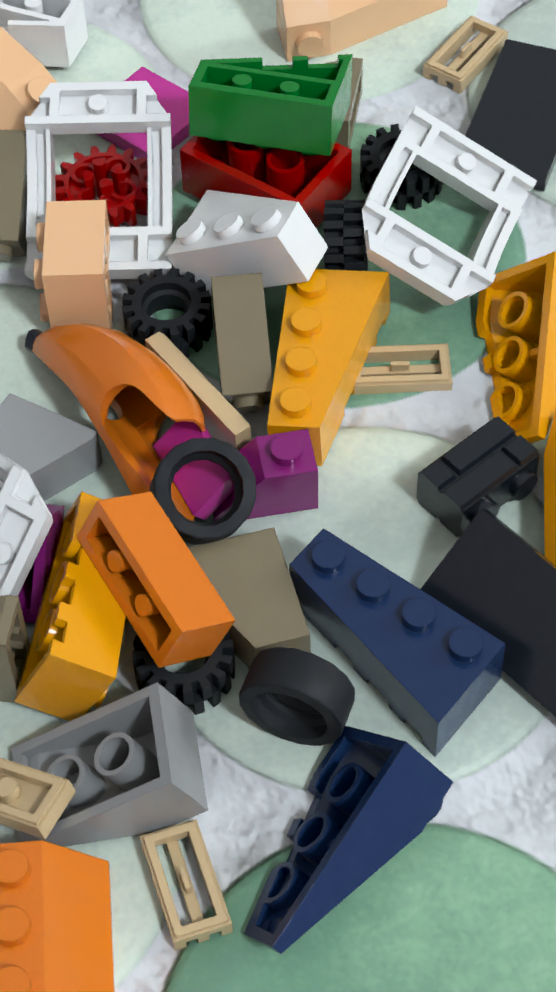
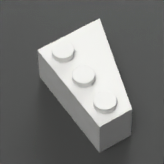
M0 0V26L38 59L44 67L71 66L88 40L83 0Z
M207 190L187 222L177 230L176 239L165 256L175 269H179L182 278L187 271L195 274V282L201 279L206 284V291L209 290L210 295H212L211 277L262 273L263 288L308 282L325 254L328 245L299 202Z

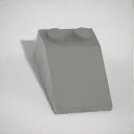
M158 682L11 748L13 762L68 779L76 790V793L46 840L18 831L19 842L43 840L65 847L142 835L171 827L208 811L193 711Z

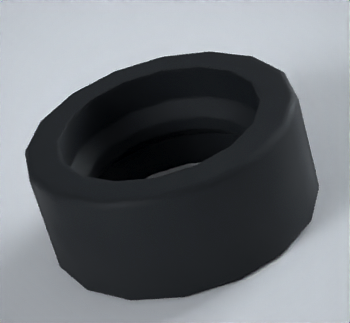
M192 438L174 446L160 461L150 484V492H152L183 541L192 545H202L230 537L248 519L257 497L256 478L247 458L231 444L215 438ZM208 460L220 465L229 474L234 484V500L231 509L223 518L212 523H197L186 519L176 509L171 497V484L175 474L181 467L190 462Z
M273 647L260 651L253 659L239 692L241 708L247 717L260 728L281 739L313 746L333 743L342 735L355 701V688L348 676L333 663L313 653L286 647Z

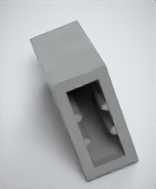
M11 393L1 403L0 453L27 470L44 501L97 471L103 463L98 431Z

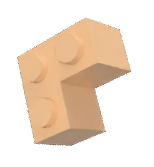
M106 200L46 201L45 222H37L36 224L38 252H43V258L34 259L35 289H44V293H40L41 322H50V328L86 323L112 329L113 296L109 274L110 227Z

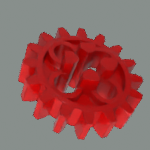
M110 145L107 152L100 153L96 146H91V155L84 156L79 152L73 153L74 164L68 162L60 164L61 174L55 175L56 201L98 200V198L99 200H106L110 227H120L119 223L126 222L134 227L137 225L136 214L148 216L147 159L141 157L134 160L133 149L129 148L122 154H118L116 146Z

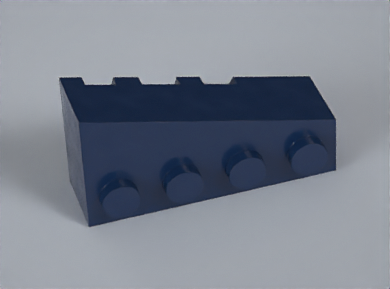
M324 528L289 564L290 576L304 616L334 648L339 647L353 662V669L366 683L372 682L389 701V708L403 723L406 721L410 723L422 736L423 745L436 757L501 679L506 643Z

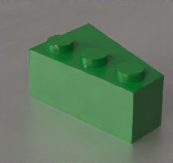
M353 54L338 55L337 63L308 64V56H292V65L263 66L262 57L201 60L188 86L189 135L206 137L212 141L252 144L258 148L298 151L310 156H331L351 102Z

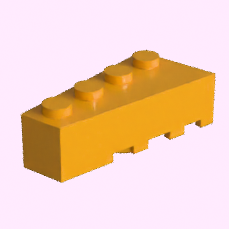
M315 269L308 282L287 284L267 431L268 435L308 429L317 466H323L345 416L344 409L350 395L355 394L354 386L358 375L364 366L370 348L376 346L377 334L381 325H385L390 314L389 272Z
M82 491L63 519L14 700L16 703L67 721H72L85 715L92 706L99 708L104 701L108 687L116 679L126 617L77 539L78 533L96 502L102 500Z

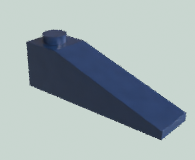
M345 726L342 735L334 742L313 774L307 790L315 797L305 819L293 820L287 837L293 841V847L288 859L270 872L244 934L253 941L282 954L423 831L427 823L439 813L443 804V798L452 786L453 781L406 741Z

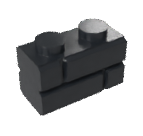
M494 417L418 473L416 498L419 504L433 517H438L440 523L452 534L460 537L482 508L497 516L500 507L511 498L519 501L530 494L538 481L537 470L540 455L532 444L521 435L517 436L515 430L500 417Z

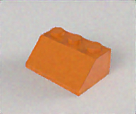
M43 840L0 844V992H115L109 861Z

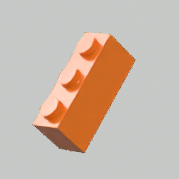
M152 492L102 499L96 502L78 533L77 539L158 668L211 656L235 622V618Z

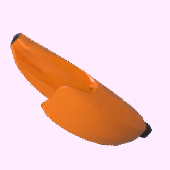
M86 323L55 326L45 332L38 329L28 331L24 345L26 350L35 354L76 396L109 450L132 495L150 492L151 481L161 461L153 445L158 441V432L166 416L175 422H194L202 432L206 431L203 412L188 386L154 352L121 331ZM109 406L114 409L119 419L111 420L107 418ZM173 481L171 484V497L176 509L186 519L194 521L195 516H193Z

